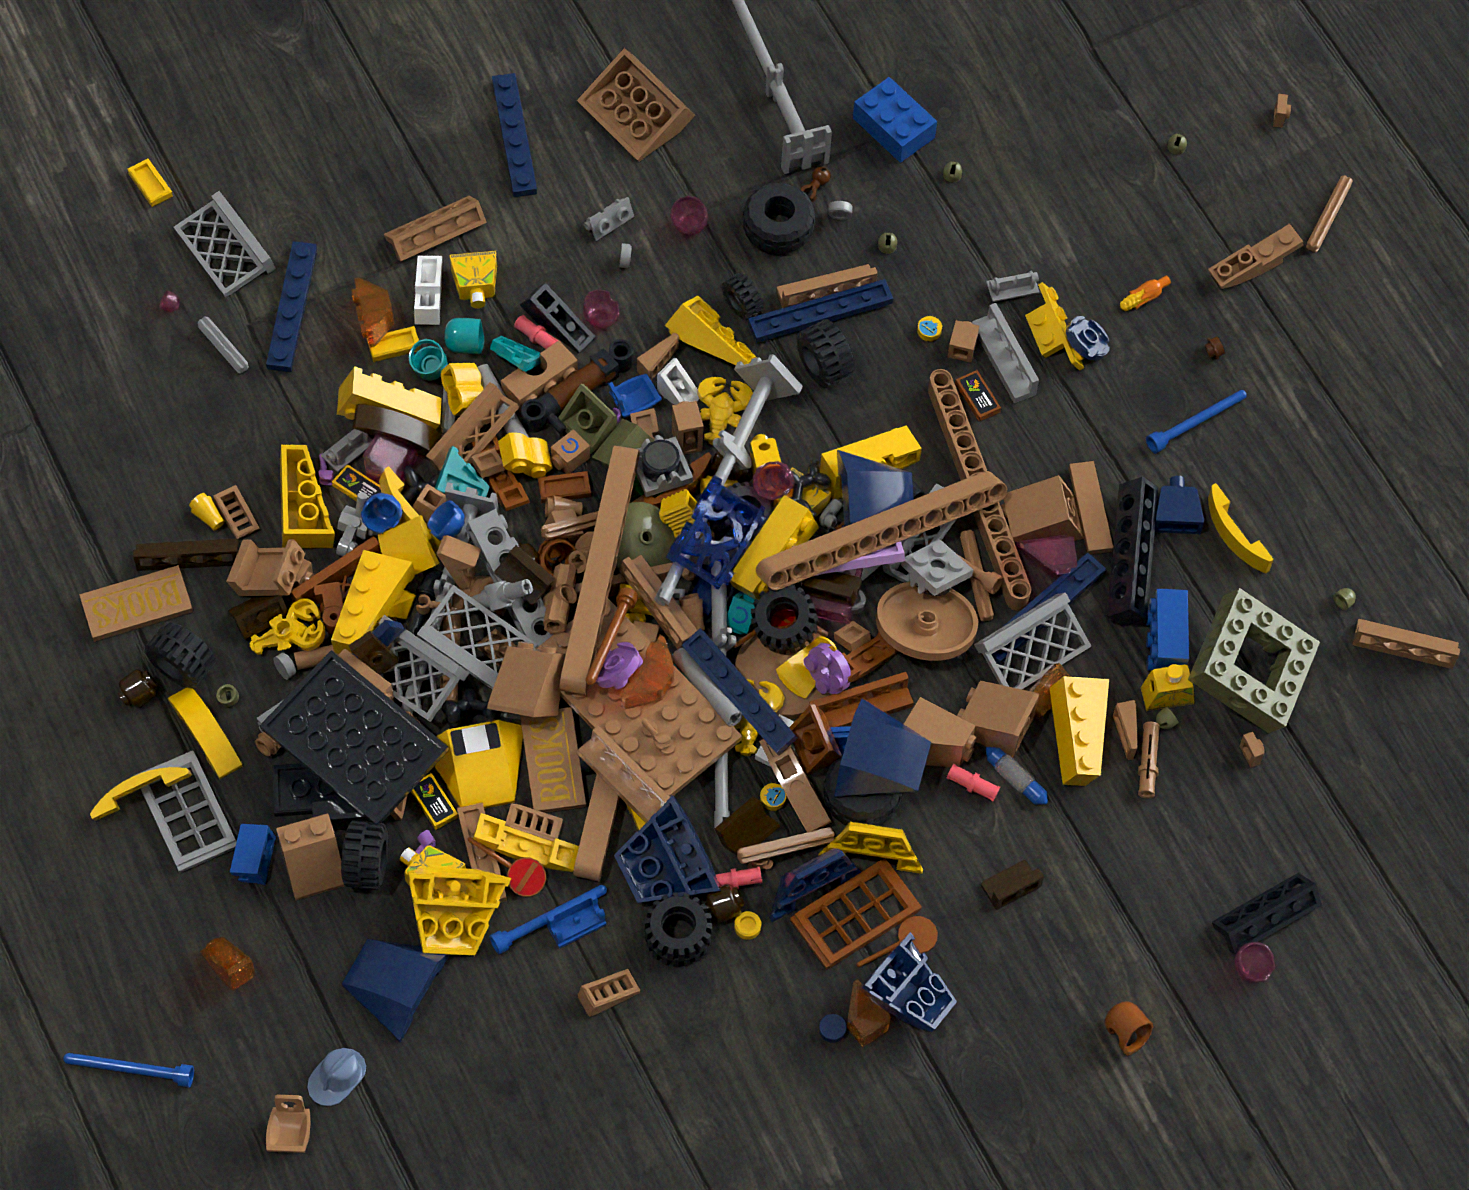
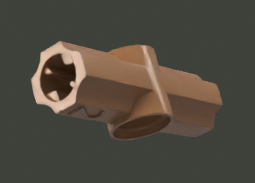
M561 563L555 567L553 574L555 579L551 585L550 592L543 597V603L546 608L543 621L544 630L550 634H560L565 631L570 606L577 600V593L574 589L577 577L576 568L571 564Z

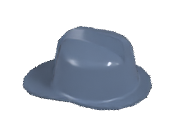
M347 1048L333 1050L328 1053L309 1077L307 1088L310 1097L314 1102L322 1106L339 1104L365 1076L366 1064L364 1058L355 1050Z

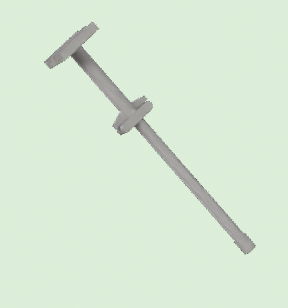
M732 0L766 75L767 97L773 96V100L777 102L791 132L790 135L783 136L781 168L784 174L789 173V168L799 165L802 170L811 168L812 162L823 160L824 164H828L832 136L829 125L805 131L783 83L784 69L782 63L776 64L775 68L745 1Z
M774 354L770 355L768 360L762 361L758 357L753 358L750 364L744 365L740 361L735 366L734 370L754 392L734 434L731 435L722 430L718 434L721 438L713 440V446L720 452L723 459L676 558L654 598L662 606L665 603L669 605L680 576L732 467L736 470L751 468L752 460L744 445L765 401L799 394L803 387Z
M447 483L445 489L446 500L453 501L462 509L465 515V524L461 532L454 538L468 543L470 535L466 530V526L469 521L494 509L500 515L497 494L491 493L490 498L478 496L477 489L467 487L466 492L454 490L452 483ZM444 567L441 579L435 580L434 583L436 602H441L450 588L455 585V581L446 567ZM452 596L451 599L448 601V602L451 603V607H452V602H453V596ZM437 617L431 625L437 631H439L443 617ZM427 662L417 665L418 676L425 675L428 666ZM423 681L419 682V690ZM413 684L408 685L405 697L415 695ZM402 703L401 708L413 714L414 710Z
M705 533L697 541L688 562L711 565V640L726 656V652L736 643V636L730 635L732 628H727L726 568L732 569L740 561L752 541L747 540L743 545L734 544V538L725 536L720 541L710 540V534ZM728 752L715 762L714 828L730 816V811L728 810Z

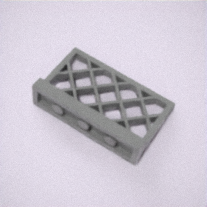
M218 191L212 195L213 201L174 226V229L223 295L228 297L264 271L269 274L276 268L263 247L221 192ZM215 210L217 213L215 222L204 221L205 215ZM190 225L197 226L195 236L185 235L182 230ZM202 226L213 227L212 237L200 236ZM219 228L230 230L228 239L216 238ZM198 243H210L208 252H198ZM215 243L226 244L224 254L213 253ZM231 245L242 246L241 256L229 255ZM211 258L223 259L221 269H211L209 267ZM228 260L239 261L237 271L225 270ZM244 262H253L257 266L250 272H242ZM224 275L235 276L234 283L225 288L222 284Z
M454 585L417 633L418 638L467 670L469 674L492 690L498 676L496 663L503 662L504 659H495L493 645L508 642V646H511V642L519 640L533 643V648H536L538 645ZM454 593L464 600L465 609L449 610L448 601ZM467 602L474 606V608H468ZM446 605L447 612L440 613ZM481 611L484 613L486 624L471 626L469 612ZM466 613L468 627L453 629L450 615ZM448 616L450 630L439 632L431 626L437 617ZM488 617L494 620L495 622L489 623ZM499 625L504 627L507 639L492 641L490 627ZM487 628L489 642L474 644L472 630ZM469 631L471 645L462 647L457 645L454 633ZM509 632L514 634L516 637L510 638ZM446 634H451V639H452V640H450L449 638H447V637L444 636V635H446ZM490 645L492 660L481 662L476 658L475 648ZM466 649H472L473 655L467 652ZM492 663H493L494 670L491 669V668H490L489 666H487L486 664H492Z
M1066 592L1052 596L974 644L978 653L984 655L1000 685L1009 687L1006 682L1009 671L1020 674L1018 684L1013 688L1022 690L1091 647L1068 605L1070 600ZM1061 611H1064L1068 618L1066 628L1054 625L1056 615ZM1038 625L1048 627L1045 640L1034 637ZM1053 629L1065 632L1062 645L1050 642ZM1069 634L1077 635L1082 645L1076 649L1067 647ZM1019 637L1028 639L1025 653L1013 650L1015 640ZM1033 641L1044 644L1041 658L1030 655ZM1049 646L1061 649L1059 658L1055 662L1046 660ZM998 650L1007 652L1004 666L996 664L991 654ZM1012 654L1024 657L1021 671L1009 668ZM1029 659L1040 662L1038 672L1034 675L1026 672Z
M384 615L379 621V624H381L384 620H393ZM405 629L391 643L392 648L390 650L397 658L398 652L409 650L411 661L397 663L384 673L395 671L396 682L391 684L392 689L397 688V692L393 690V696L431 722L460 679L464 681L469 672ZM427 662L429 674L418 676L417 665ZM411 666L413 678L401 681L400 669ZM446 675L450 678L444 688L437 689L436 677ZM430 679L431 691L420 694L419 682ZM413 684L415 695L404 698L402 686ZM432 696L433 705L426 713L422 710L421 699Z

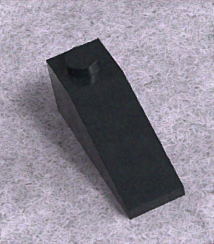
M546 283L536 288L520 304L537 324L543 326L548 332L577 353H580L595 337Z

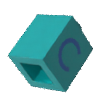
M741 591L732 599L727 613V626L732 628V631L735 633L748 634L753 629L751 609H755L753 605L755 599Z

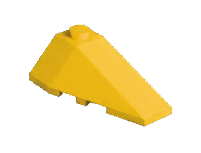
M699 296L683 303L665 325L671 335L673 333L679 335V340L734 365L740 361L744 365L750 364L753 358H757L744 343L735 341L734 331L730 327L722 326L718 321L721 318L719 314Z

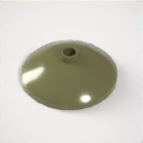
M644 502L629 503L617 556L616 568L619 571L622 561L627 557L633 560L642 555L650 567L671 562L676 550V538L671 527L661 521L659 516L660 509ZM643 533H646L648 535V541H645L643 539Z

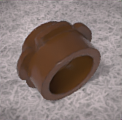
M1217 336L1212 339L1207 338L1208 343L1204 346L1209 357L1215 356L1219 360V356L1225 354Z

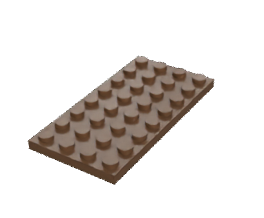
M609 599L606 605L596 654L617 610V607ZM625 616L610 650L613 651L619 648L616 645L618 643L629 642L633 644L643 659L642 665L628 678L627 684L620 689H615L614 686L602 688L595 682V684L588 686L586 694L561 690L560 696L592 729L599 726L671 797L742 740V735L733 726H728L710 702ZM574 619L566 625L563 633H555L536 649H541V646H552L557 648L556 652L566 654ZM647 719L658 733L667 731L671 738V746L657 749L650 732L641 723L642 720Z

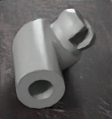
M832 499L823 510L819 518L821 526L835 527L837 523L836 514L842 508V503L839 500Z

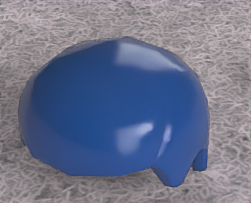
M377 493L365 502L361 511L362 523L371 531L383 533L387 529L397 526L403 511L401 504L393 495Z
M449 500L437 507L431 515L427 526L431 530L430 533L442 541L443 536L455 537L461 532L465 524V515L458 505Z

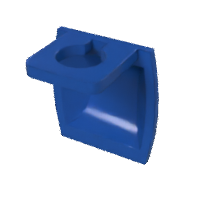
M647 373L631 378L616 387L612 382L608 383L609 394L623 418L630 416L631 413L644 411L662 400Z

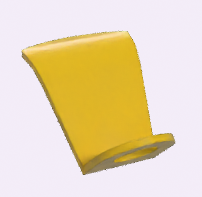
M817 637L776 669L783 684L797 696L807 698L815 687L816 681L805 667L803 661L808 656L809 651L821 642L830 644L831 646L829 647L832 651L837 650L835 644L826 637Z

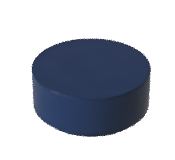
M837 1014L826 1015L820 1021V1036L830 1043L839 1042L846 1033L845 1020Z

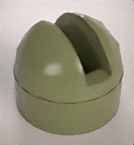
M1180 134L1172 135L1168 141V150L1175 155L1184 153L1187 147V139ZM1176 141L1180 142L1179 146L1174 145Z
M948 162L943 169L944 179L948 182L959 181L962 177L961 165L958 162ZM951 169H955V174H950Z
M883 233L878 240L879 250L886 254L893 253L897 249L898 241L893 233ZM886 240H890V245H886Z
M1343 588L1333 595V599L1340 609L1347 610L1355 603L1356 595L1352 589Z
M226 684L218 689L216 697L223 706L231 707L237 704L239 693L234 686ZM227 692H231L232 698L230 700L227 695Z
M1168 707L1163 708L1156 716V722L1162 729L1168 730L1179 723Z

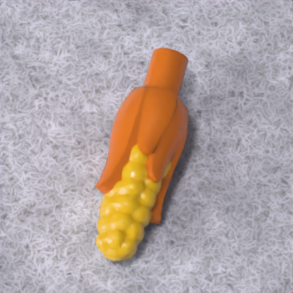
M1166 275L1159 280L1152 279L1146 281L1137 289L1129 291L1130 295L1120 302V308L1127 311L1135 307L1137 310L1143 304L1156 299L1162 293V289L1171 284V280Z

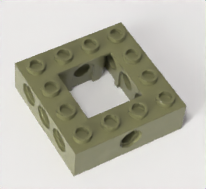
M1238 588L1222 597L1188 680L1267 733H1272L1286 727L1320 642L1241 588ZM1244 638H1251L1263 646V650L1268 653L1279 651L1275 664L1270 667L1271 673L1266 685L1234 665Z

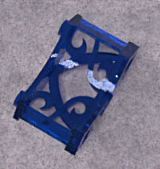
M714 474L692 511L691 518L694 520L692 523L688 521L685 523L669 548L666 558L674 563L677 562L719 590L722 584L727 586L734 575V572L731 571L745 549L755 529H760L766 517L763 515L765 511L764 506L761 505L757 508L721 485L723 479ZM711 506H714L717 509V511H719L722 508L723 511L720 513H716L712 510ZM727 515L733 529L734 538L723 543L710 545L712 539L711 529L702 518L719 520ZM742 527H746V531H745L744 535H743ZM696 532H702L704 534L705 539L703 545L700 544L703 538L698 539L696 537ZM735 549L732 556L729 557L727 551ZM681 553L699 556L697 564L682 556ZM706 556H710L708 562L710 569L714 566L715 561L721 563V570L716 577L702 568Z

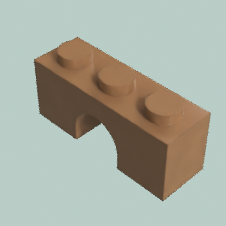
M557 341L540 353V367L545 371L544 373L532 376L518 368L501 380V388L508 399L517 403L520 413L522 405L526 401L539 398L578 371V360L560 341Z

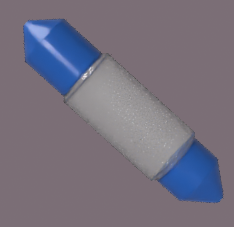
M986 748L987 761L1020 794L1025 795L1034 805L1047 804V791L1009 754H1006L1001 748Z

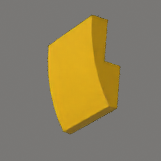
M422 515L378 534L382 555L412 562L415 575L439 564L429 542L432 536Z

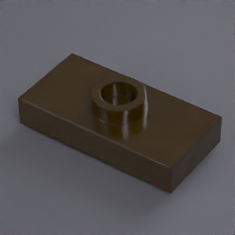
M371 631L349 645L351 652L379 675L399 663L397 656Z

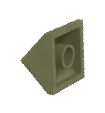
M580 384L558 417L567 427L565 431L567 434L574 430L590 445V454L603 444L617 426V415L584 384Z
M621 419L592 456V459L608 469L614 445L637 449L641 448L645 439H649L650 442H653L654 439L637 424Z

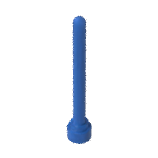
M1239 390L1164 433L1161 431L1153 432L1146 436L1147 446L1155 454L1164 450L1171 439L1245 399L1247 396L1246 392Z
M599 885L509 932L497 931L489 935L493 948L497 954L509 950V946L512 945L513 941L546 925L547 915L593 892L599 898L606 894V886Z
M66 1053L63 1057L64 1062L67 1064L173 1079V1082L183 1087H190L194 1077L193 1065L181 1064V1066H176L175 1068L74 1053Z

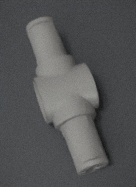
M528 579L515 583L504 580L484 586V590L480 594L471 596V598L485 608L490 609V611H495L512 606V602L516 598L532 593L533 587ZM467 602L468 608H474V606Z

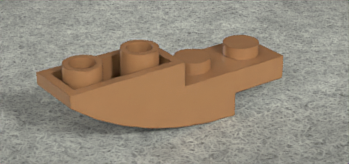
M1288 224L1254 246L1246 245L1209 268L1208 272L1221 289L1241 284L1283 263L1285 256L1303 246V240L1293 227Z
M764 739L759 741L768 758V762L807 832L815 831L831 823L792 746L790 745L778 755Z

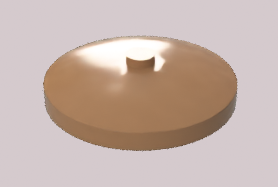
M905 582L890 588L881 597L876 612V625L883 639L899 652L917 659L938 661L959 656L971 647L978 629V617L971 603L953 589L946 595L930 596L924 593L919 594L916 586L912 588L910 582Z
M812 633L814 639L821 636L819 633ZM755 635L741 646L736 658L735 667L746 679L754 681L752 686L758 693V689H762L765 693L769 691L767 688L759 685L760 681L774 683L782 689L784 702L783 707L776 712L778 716L780 714L788 719H797L808 708L810 701L832 695L828 692L825 694L820 693L816 685L807 698L797 696L790 691L780 680L776 669L798 653L801 648H795L796 652L792 654L790 650H786L785 654H780L778 649L773 652L769 650L768 646L765 647L757 635Z

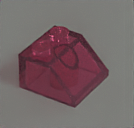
M382 434L375 435L363 454L366 476L379 484V479L384 469L389 466L403 482L404 467L415 463L418 457V453H416L417 448Z
M1064 534L1015 541L1016 547L1042 567L1051 570V573H1071V568L1077 567L1075 543L1072 536Z

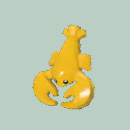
M709 377L699 384L697 395L709 407L702 408L700 413L702 421L710 420L711 432L704 434V440L708 441L709 444L713 445L715 438H721L718 434L726 429L727 424L734 428L737 427L741 416L734 413L745 410L753 394L747 384L740 381L731 382L733 387H730V391L735 401H733L728 393H721L725 387L721 384H726V379Z
M308 598L294 602L288 610L286 619H283L282 614H279L269 621L272 629L261 637L257 635L251 637L250 647L252 651L260 655L265 647L278 646V651L290 649L293 643L305 651H312L318 648L325 637L323 622L319 620L316 629L314 624L307 628L298 621V619L313 621V617L309 613L315 614L317 619H320V610L317 605Z
M747 679L751 685H754L753 680ZM760 681L759 685L767 688L769 691L765 693L762 689H758L759 694L777 712L783 707L784 694L782 689L774 683ZM742 715L740 722L733 726L735 729L740 728L742 743L736 745L735 750L740 752L741 755L750 756L758 751L753 744L759 733Z

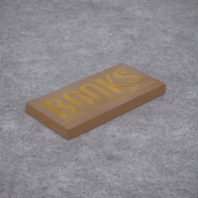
M179 565L79 594L94 642L193 612Z
M572 707L558 709V716L530 717L520 715L533 809L547 813L586 807L580 760L577 754L578 747Z

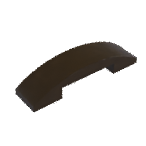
M356 405L352 428L372 436L382 434L416 447V453L426 456L443 437L431 426L408 415L371 405Z

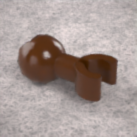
M822 166L817 167L812 173L813 180L811 183L804 185L800 189L805 193L812 190V195L810 196L812 203L817 198L816 191L820 185H825L829 182L831 178L829 170Z

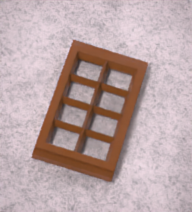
M885 858L798 911L794 916L790 917V921L825 969H828L904 922L907 918L915 915L922 909V906ZM879 874L889 890L876 898L865 882ZM860 886L870 899V902L856 909L846 894ZM893 893L904 909L890 917L879 902ZM841 898L852 913L837 921L827 906ZM874 905L885 921L871 929L860 914ZM822 910L833 925L818 933L808 918ZM855 917L866 933L852 941L841 926ZM836 929L847 945L833 953L822 938Z

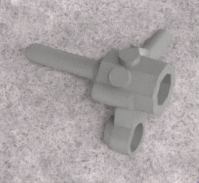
M364 492L357 494L356 509L346 505L341 512L337 529L344 531L336 550V554L343 557L358 547V544L355 543L357 538L367 541L371 536H378L380 534L369 530L362 523L361 511L368 497Z

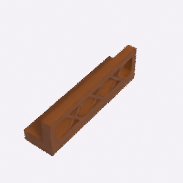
M374 536L291 590L292 603L307 598L316 602L314 586L339 582L340 589H342V602H345L351 584L347 583V579L352 574H355L363 550L382 554L380 543ZM321 603L320 609H319V610H320V616H321V617H322L323 612H324L323 603ZM309 613V615L313 617V621L308 622L309 624H312L318 619L315 616V614Z
M906 672L842 691L838 694L810 701L809 706L815 704L825 713L830 727L851 726L854 714L862 698L888 715L912 708L914 702L907 688L908 675Z

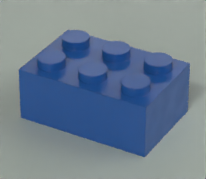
M890 77L854 102L853 119L900 163L935 138L937 121Z
M1157 589L1155 597L1150 598L1146 625H1150V632H1147L1146 647L1150 648V655L1147 656L1148 671L1169 667L1172 664L1187 665L1189 661L1188 590Z

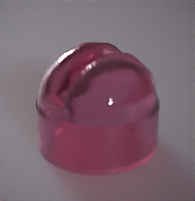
M167 290L161 299L160 309L169 312L177 310L180 303L179 297Z

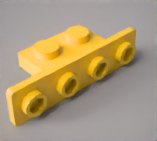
M1042 282L1038 286L1046 304L1025 315L1042 356L1047 358L1065 347L1070 362L1077 369L1082 370L1084 366L1081 360L1084 357L1073 349L1067 339L1066 323L1064 321L1067 319L1064 310L1060 306L1058 307L1056 302L1059 299L1053 287L1049 288Z

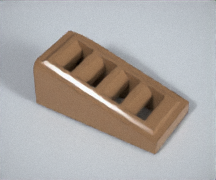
M673 333L637 358V372L640 375L647 373L650 380H652L677 351L679 335Z
M236 485L213 495V502L236 539L259 530L257 522ZM233 498H234V500L236 501V502H234V503H232V504H229V505H227V506L224 505L225 502H227V501H229V500H231V499H233ZM239 506L240 510L229 514V510ZM244 514L245 518L236 522L233 521L234 518ZM249 522L251 526L240 531L237 529L238 526Z
M1135 700L1117 703L1113 713L1120 740L1128 760L1134 759L1137 750Z
M511 803L505 826L553 842L555 838H559L563 819ZM516 817H521L520 824L515 823ZM527 819L532 820L530 828L525 827ZM538 821L542 822L540 831L536 830ZM548 823L553 824L550 835L546 834Z
M629 969L582 985L578 998L588 1016L591 1017L639 994L640 989ZM621 980L623 981V983L625 984V986H626V988H627V990H625V991L623 990V988L621 987V985H620V983H619V981H621ZM611 985L614 987L617 994L613 993V991L610 988ZM600 990H603L606 998H603Z

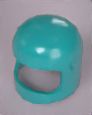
M451 319L446 325L444 334L447 348L454 353L481 354L484 348V332L481 319Z
M430 339L419 340L410 350L409 363L417 376L428 381L437 380L441 377V371L448 365L447 356L437 342ZM431 343L437 346L423 347L414 355L415 349L421 344Z

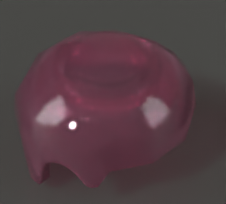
M688 195L679 198L673 204L670 212L673 224L680 233L685 235L697 234L707 226L709 217L707 209L697 197Z
M596 289L591 291L584 298V318L594 327L607 328L615 324L619 318L618 301H613L610 292L606 290Z
M767 462L756 469L753 476L754 489L759 496L765 499H780L784 495L789 494L794 486L793 472L787 464L782 462Z
M1260 942L1244 944L1238 950L1234 959L1236 971L1241 978L1249 982L1266 981L1275 969L1273 953L1267 945Z

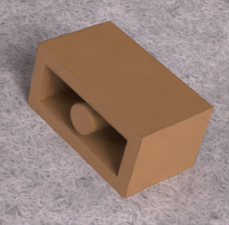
M683 401L677 405H672L673 437L676 436L683 455L701 452L703 448V423L697 401Z

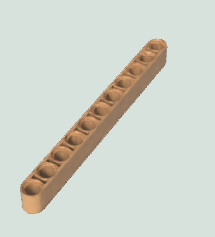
M937 369L931 373L928 394L962 481L986 472L987 469L953 378L947 370ZM966 466H973V467H975V468H974V469H970V468H968V467H966ZM997 502L985 507L989 508L990 511L980 509L973 512L993 569L1003 577L1001 590L1006 604L1012 610L1021 611L1028 605L1031 586L1000 503ZM990 529H997L999 532H992ZM998 550H1004L1007 553L1002 554ZM1010 571L1015 573V575H1008L1006 572ZM1014 593H1020V594H1022L1023 596H1022V597H1018V596H1015Z
M614 445L561 673L560 690L586 694L589 685L586 683V677L596 655L637 472L639 449Z
M989 471L982 472L764 558L758 563L756 574L772 590L782 589L995 504L1006 496L1007 486Z
M634 620L633 624L656 647L660 625ZM598 774L596 775L573 872L575 877L600 881L620 799L618 794Z

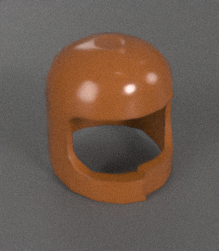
M559 537L550 540L545 539L538 550L540 554L539 565L553 576L554 570L548 564V561L555 563V560L551 559L560 556L559 562L565 558V564H569V555L576 551V549L566 539Z
M1128 1001L1114 1005L1108 1011L1104 1022L1109 1033H1117L1119 1048L1127 1056L1135 1053L1145 1045L1153 1029L1152 1022L1140 1008ZM1135 1031V1033L1137 1034L1136 1041L1133 1044L1126 1046L1129 1038Z

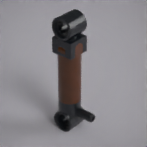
M624 339L613 341L608 348L609 353L604 348L590 357V363L539 398L526 401L521 408L524 429L528 432L537 433L545 428L546 422H549L559 434L564 433L567 427L556 415L564 410L580 384H584L592 391L601 384L607 386L608 383L613 382L619 377V373L629 371L633 365V346L631 343Z

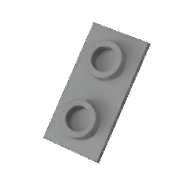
M629 198L616 199L614 203L604 208L603 213L598 212L586 219L584 226L588 231L592 230L596 241L634 217Z
M1028 271L1025 274L999 279L995 277L993 280L986 281L992 302L1039 294L1036 283L1039 281L1037 272Z
M353 429L325 451L321 457L338 473L347 464L351 463L375 444V442L367 433Z

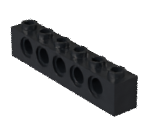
M1144 477L1119 484L1107 617L1123 627L1147 620L1158 487Z

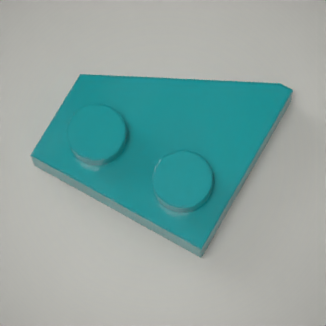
M503 336L492 340L490 349L522 371L526 372L540 365V352Z
M450 447L435 489L445 494V489L449 482L453 484L454 490L466 492L467 487L477 489L478 496L486 497L490 488L489 485L476 474V470L470 463L467 464L457 453L459 450L456 447Z

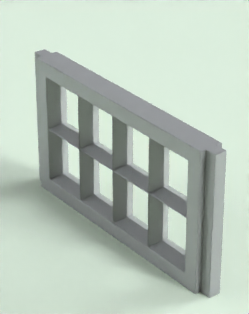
M190 751L146 771L167 767H191L197 780L196 782L182 788H178L175 783L171 785L174 791L156 799L149 785L140 788L179 873L232 851L236 847L233 833L194 751ZM200 786L206 800L187 808L181 794ZM176 796L183 810L164 818L158 803ZM209 805L215 819L196 827L190 812ZM185 815L191 829L173 837L167 822ZM218 824L224 838L205 846L199 831ZM194 834L200 848L182 856L176 841Z

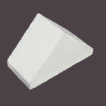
M673 358L657 374L658 393L674 405L683 401L693 402L700 399L697 395V387L676 358Z

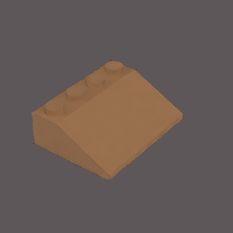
M625 48L577 100L638 161H641L680 133L695 116L683 102Z

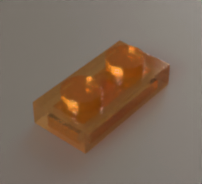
M1060 663L1054 664L1029 690L1039 694L1035 711L1038 717L1044 716L1052 707L1050 687L1064 676L1071 677Z

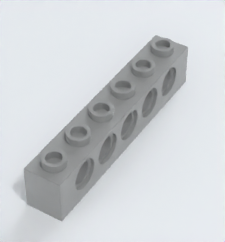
M496 509L469 521L466 526V530L474 545L481 549L479 555L494 583L502 581L494 574V571L500 565L499 559L507 558L515 545L518 546L515 538H510L506 531L508 525L502 514L498 515ZM488 536H498L501 543L498 545L491 544L488 541ZM521 597L516 598L512 602V606L506 607L517 630L537 643V647L555 634L547 632L546 635L541 636L534 631V626H544L543 621L546 608L541 597L534 604L535 611L532 613H528L523 609L522 604L526 603V601Z

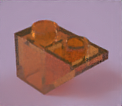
M857 979L853 982L847 1028L863 1048L889 1030L890 1015L859 989L862 984Z

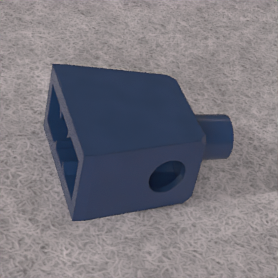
M1182 476L1171 477L1170 486H1162L1156 508L1155 532L1201 534L1204 518L1197 488L1185 487V478Z

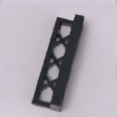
M1297 873L1212 921L1215 930L1225 936L1229 951L1236 955L1322 906L1316 883ZM1297 884H1301V885L1298 886L1297 888H1292L1293 886H1295V885H1297ZM1230 922H1235V923H1233L1232 925H1230V926H1228V927L1225 926V925H1227V924L1230 923Z

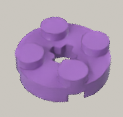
M621 642L616 644L619 648L609 651L596 680L600 687L610 688L614 686L615 689L624 687L628 682V678L642 665L643 659L633 644Z
M821 643L809 651L808 656L803 660L804 665L816 681L815 685L820 693L838 694L849 687L850 682L847 683V678L851 676V670L848 662L839 650L832 651L828 648L831 646L830 644Z

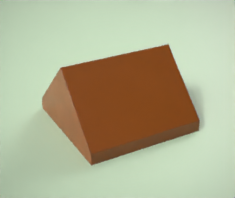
M815 704L810 705L789 727L798 737L793 742V745L806 775L831 765L833 761L841 757V752L825 713Z

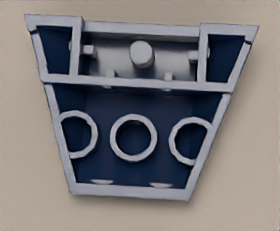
M837 450L838 475H841L844 511V525H842V528L914 500L912 472Z
M862 698L854 714L845 745L834 798L846 795L866 796L867 794L878 793L900 794L918 792L931 741Z
M673 795L614 855L637 903L661 900L662 896L666 894L670 898L673 893L677 892L678 896L681 897L684 896V893L694 895L721 891L714 868L689 818Z
M833 848L786 872L780 878L769 919L771 922H774L795 911L797 899L834 880H837L838 884L842 885L861 873L860 869L843 851Z
M910 932L881 961L859 989L874 1003L900 1020L919 1029L932 1032L957 1001L940 975L931 971L926 963L928 957L925 953H919L912 942L915 938Z
M367 939L343 980L342 986L401 1042L413 1021V1014L434 977L441 972L450 954L423 953L421 946Z

